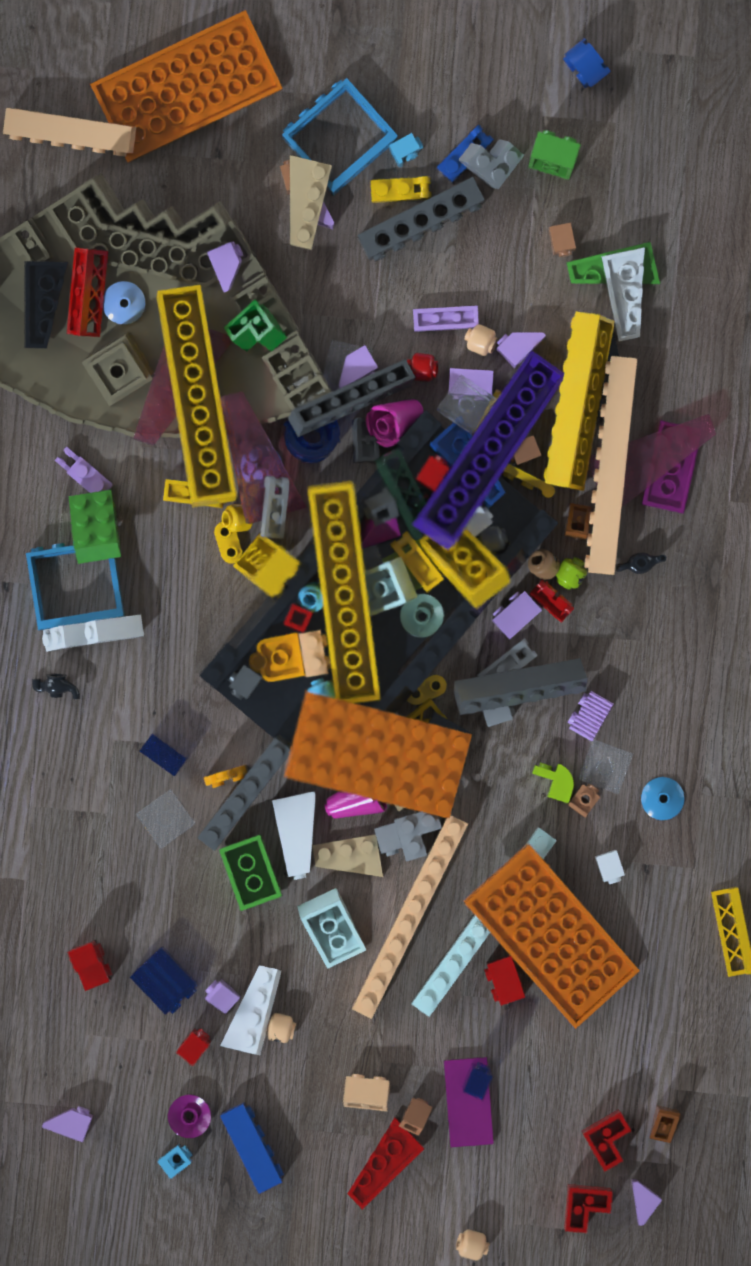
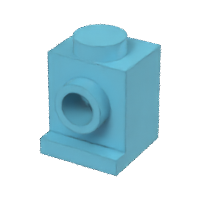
M412 133L389 145V150L399 168L403 166L405 159L407 162L415 159L418 156L417 153L424 148L419 137L414 138Z
M178 1144L160 1157L157 1162L171 1179L191 1164L192 1160L190 1157L192 1153L186 1145L181 1147ZM179 1155L181 1161L175 1162L173 1156Z

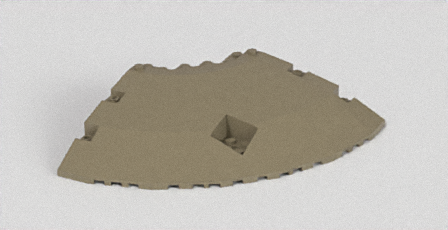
M101 173L0 237V387L22 396L23 399L36 406L43 407L53 415L56 414L69 422L81 425L86 424L111 432L116 431L136 438H180L156 297L157 291L194 285H201L226 435L289 417L293 409L332 392L315 358L300 337V330L267 278L265 270L234 219L230 217L221 201L184 224L173 206L157 216L153 215L144 199L124 209ZM24 230L29 232L28 238L22 236ZM234 241L235 245L239 244L242 250V263L231 290L224 292L207 252ZM75 248L108 251L105 291L112 284L120 281H127L137 285L145 297V309L138 320L130 324H118L110 320L103 310L100 337L66 334ZM94 254V265L97 267L100 264V255ZM24 261L68 262L46 349L24 348ZM96 276L92 279L91 284L94 289L98 285ZM264 286L267 289V293L261 294L259 288ZM94 298L90 301L89 307L91 310L96 307ZM122 299L120 306L127 307L128 301ZM255 299L270 310L288 337L272 352L259 342L246 352L232 342L224 329L232 319ZM92 319L88 322L87 332H93L94 322ZM297 345L299 351L293 352L291 347ZM114 365L122 367V376L116 377L112 374L111 369Z

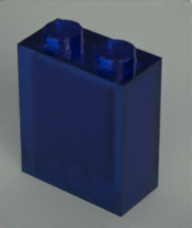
M163 946L130 976L134 983L165 1015L168 1012L173 1014L182 1006L179 1002L184 997L189 999L197 991L195 986L198 983Z

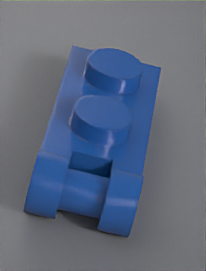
M477 125L437 166V169L451 183L467 169L459 161V158L476 137L482 142L480 146L485 150L494 141L490 135L487 136L483 132V128L480 125Z

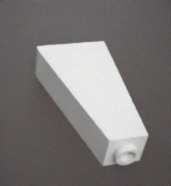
M315 791L272 800L288 877L293 876L294 880L306 878V873H310Z

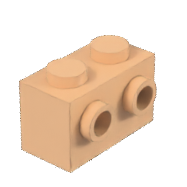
M320 630L299 634L306 677L328 674L327 669H331L330 657L325 656L324 648L328 647L326 634L321 635Z
M352 1074V1077L346 1076L343 1099L344 1107L387 1111L390 1081H386V1078L375 1076L373 1079L365 1078V1076L360 1074Z

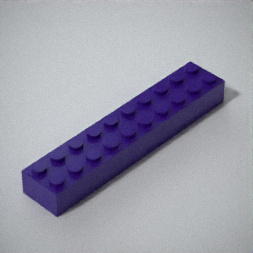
M532 350L530 351L413 523V526L447 550L455 544L559 388L564 378L562 371Z

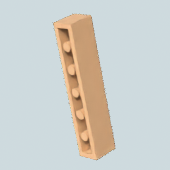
M6 108L3 134H8L9 139L22 141V137L30 138V142L43 144V140L51 141L52 146L64 147V143L72 144V149L84 150L85 146L92 147V152L105 153L106 150L114 151L113 155L126 157V153H133L136 127Z

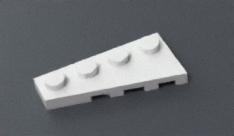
M264 966L258 967L220 1046L261 1055L281 975L280 970Z

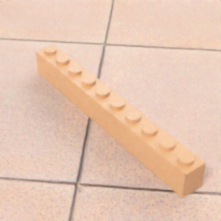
M611 356V361H606L605 374H609L608 383L604 382L603 395L607 396L606 404H602L601 417L605 418L604 426H599L598 438L602 439V447H597L596 460H600L599 469H595L594 482H598L597 490L592 492L591 503H595V512H590L589 525H593L592 534L588 533L587 546H591L590 555H586L585 568H589V573L615 575L637 358Z
M450 815V819H445L442 829H440L352 1007L353 1010L372 1019L468 823Z

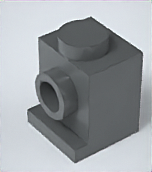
M387 488L382 489V493L364 501L366 507L362 508L366 519H371L375 526L399 516L395 500Z

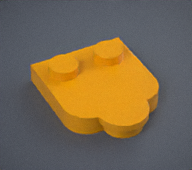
M298 633L261 640L257 645V652H254L249 658L251 670L261 673L263 679L269 682L306 676Z
M247 764L204 777L206 786L212 785V788L225 785L224 780L231 778L233 782L242 780L245 774L249 772Z

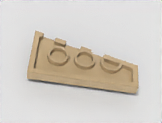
M290 155V245L312 250L332 165Z

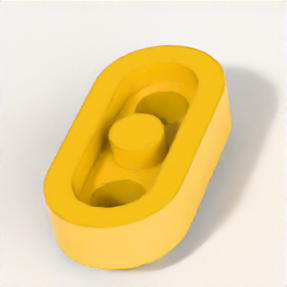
M220 522L214 530L215 538L223 560L234 564L243 554L237 532L229 531L227 536L221 534V530L226 527ZM229 549L236 551L233 557L228 556L227 552Z
M440 675L427 677L417 689L420 692V697L413 698L411 695L407 701L413 705H419L429 698L433 699L442 695L447 687L445 679ZM435 681L440 683L438 690L432 688V683Z

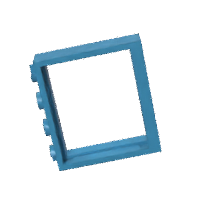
M347 78L344 81L340 80L335 83L328 95L322 94L315 101L316 105L312 109L306 108L299 115L300 119L296 123H289L282 134L284 141L300 158L311 160L294 141L293 137L346 91L385 134L380 141L332 183L330 180L328 181L327 189L333 196L386 151L390 144L398 140V135Z
M65 543L54 544L52 549L44 550L43 547L32 548L30 553H26L38 630L125 617L116 558L109 559L116 609L45 620L36 559L75 553L74 544L65 547Z

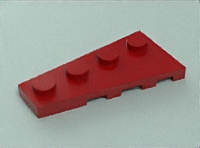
M394 1117L386 1133H384L378 1146L347 1193L362 1210L425 1150L409 1131L399 1127L400 1121L396 1117Z

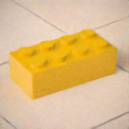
M466 527L449 550L427 535L419 540L425 555L475 608H478L510 583L506 569Z
M259 533L233 567L273 597L282 591L283 583L288 577L291 578L297 572V566L300 563L267 537L260 536L261 533Z

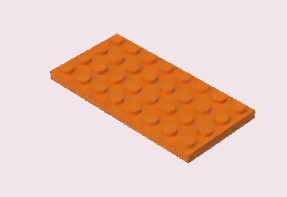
M246 10L90 84L108 123L136 127L133 153H126L127 163L283 90Z
M307 691L284 776L450 819L472 735Z
M528 843L463 901L575 1029L640 971Z

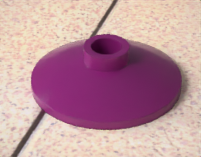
M183 1095L177 1098L171 1104L168 1111V1123L171 1129L183 1138H195L202 1135L209 1127L211 1121V1111L208 1104L196 1095ZM192 1112L194 1114V1118L188 1119L186 1117V1113Z

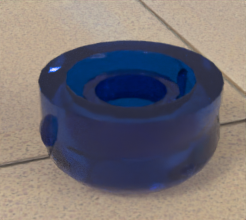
M337 420L315 429L321 437V440L317 443L307 442L303 435L298 437L290 421H286L283 424L286 426L284 440L288 451L303 463H317L325 460L332 454L337 443H341Z

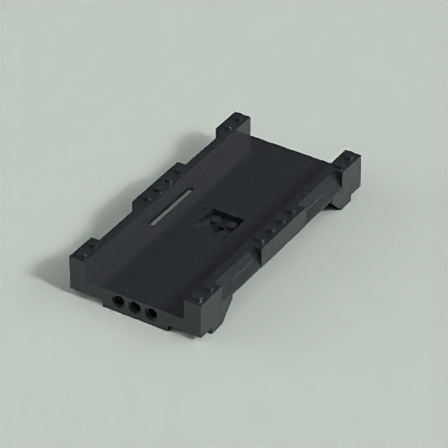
M426 410L398 441L396 447L385 458L379 468L355 494L358 526L365 518L362 508L366 507L364 501L382 493V489L387 488L394 500L395 493H402L404 497H408L413 493L411 489L429 490L416 482V479L429 458L433 457L435 459L438 456L429 445L445 429L442 427V423ZM499 476L498 480L505 490V494L490 508L483 502L480 507L482 509L486 507L493 516L491 518L493 523L489 527L498 525L501 529L505 528L510 544L507 545L505 552L493 556L506 569L510 579L556 527L558 522L543 509H538ZM397 506L399 516L396 517L401 536L361 549L364 571L384 564L382 559L395 553L390 544L394 540L397 542L403 537L402 534L406 531L415 541L426 536L425 533L413 526L420 513L413 512V507ZM315 540L297 560L300 563L297 566L298 570L283 583L282 591L273 597L268 596L245 625L224 645L199 675L273 739L280 733L292 744L306 692L312 687L311 682L321 678L324 679V682H333L332 669H327L328 674L301 676L274 682L266 681L262 677V680L248 699L243 697L242 700L231 693L233 689L229 687L231 682L228 680L235 670L240 672L244 665L251 669L249 658L254 652H257L256 648L261 640L298 633V635L302 633L284 625V622L292 604L301 607L298 603V593L319 571ZM434 564L444 580L428 592L423 587L415 592L416 594H427L437 599L443 608L444 617L452 607L456 610L401 675L397 672L427 637L413 636L404 629L400 619L403 604L370 616L380 700L354 704L396 714L499 592L478 608H475ZM320 577L315 582L320 583ZM323 607L317 612H312L313 615L305 633L320 630L321 635L326 634L328 646ZM425 613L419 615V619L422 621L427 618ZM328 646L324 648L325 656L330 657Z

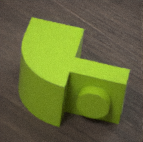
M540 763L539 766L534 765L532 774L552 780L547 797L569 803L574 782L568 769L557 764L554 772L551 771L552 766L543 763Z

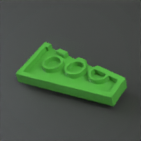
M651 242L566 262L570 282L572 284H607L601 256L644 247L642 284H660Z

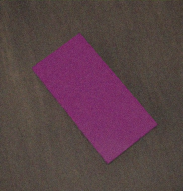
M660 420L641 505L684 514L702 429Z
M487 1057L444 1060L450 1148L494 1144Z

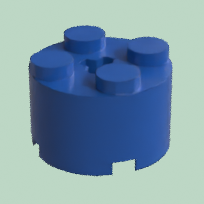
M583 38L564 54L563 60L572 72L574 70L578 72L576 76L585 89L588 86L592 88L611 72L609 67H606L603 63L604 61L587 42L586 38Z

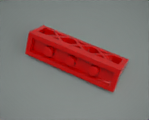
M84 248L74 249L66 334L100 337L108 251ZM94 254L100 255V264L97 267L94 265ZM96 276L98 285L94 289L91 284L92 279ZM92 298L96 301V307L93 310L89 307ZM92 319L94 322L93 332H87L88 322Z

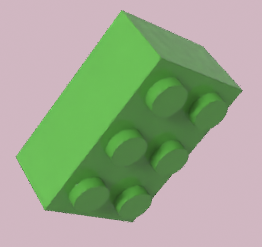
M544 130L543 133L538 132L528 168L569 180L580 144L576 143L577 140L571 137H564V139L555 137L556 134L551 131Z
M112 490L69 496L73 544L78 564L121 557L116 507Z
M261 834L219 849L241 911L283 895Z

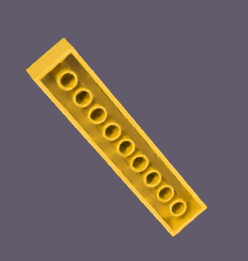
M201 285L157 291L156 298L192 507L235 501L237 494Z
M352 481L308 486L335 698L350 703L380 700Z

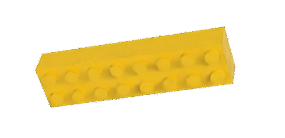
M575 312V317L572 318V334L567 343L568 356L563 365L565 373L559 387L560 401L557 403L555 410L557 415L556 423L552 427V445L548 449L549 462L544 471L546 484L580 491L585 489L605 378L606 361H608L615 323L614 320L604 316Z

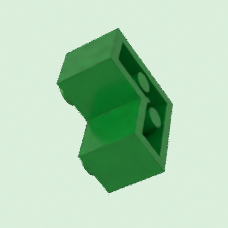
M256 299L224 327L232 342L246 352L257 342L272 352L288 338L270 310Z

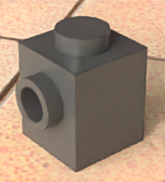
M244 665L240 672L235 670L228 680L231 682L229 687L233 689L231 693L240 700L243 697L248 699L262 680V677Z

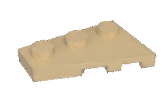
M376 834L312 845L316 867L383 877Z

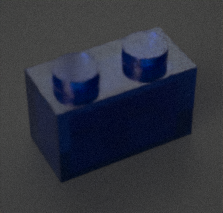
M155 734L150 735L139 751L174 777L177 776L189 759Z
M477 1062V1065L471 1063L462 1084V1091L483 1100L493 1078L489 1066L481 1062Z

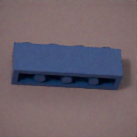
M245 1102L221 1113L220 1117L258 1194L282 1183L284 1172L279 1163L275 1165L272 1159L275 1156L270 1144L265 1145L262 1139L265 1134L260 1125L256 1126L253 1120L255 1114L251 1106H246Z

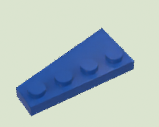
M460 416L433 440L429 446L440 458L448 462L447 465L451 468L471 439L472 434L467 431L464 421ZM498 479L483 500V503L488 508L505 494V490Z

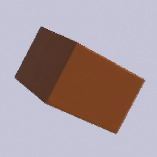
M570 503L564 536L583 540L587 539L591 507Z
M656 1105L649 1139L671 1143L680 1118L679 1111Z

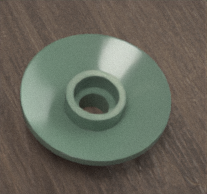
M417 594V598L403 604L400 619L404 629L409 634L416 637H428L440 629L444 619V612L437 599L427 594ZM421 613L427 615V618L423 621L419 619Z

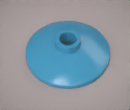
M658 777L649 781L643 788L641 803L645 812L652 818L668 820L675 817L681 811L684 804V793L681 786L673 779ZM663 794L667 796L665 803H661L659 800Z

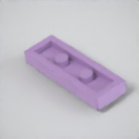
M478 306L413 309L414 332L474 328L479 324Z

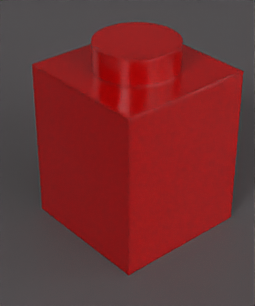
M292 604L284 625L305 633L313 613Z

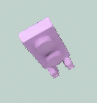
M68 447L64 449L65 453L76 461L71 468L63 459L59 457L55 459L67 471L66 473L89 493L110 490L113 486L110 481L81 456L78 457Z

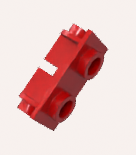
M541 580L529 595L562 623L573 611L572 603L562 595L558 598L554 596L558 591L547 581Z

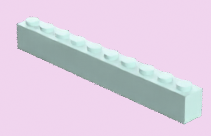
M538 827L527 843L544 859L557 840ZM475 915L411 1002L412 1005L427 1016L432 1014L490 934L489 930Z

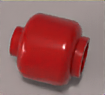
M415 353L412 359L407 360L416 377L415 381L430 382L433 378L437 377L439 362L435 360L433 355Z

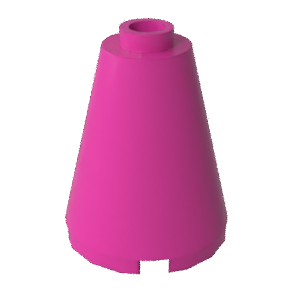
M415 399L376 405L371 408V411L366 416L368 432L370 436H375L377 439L375 442L379 445L391 447L398 443L424 412L423 407Z
M338 791L327 798V803L325 804L328 816H332L334 819L382 813L387 809L386 802L343 791Z

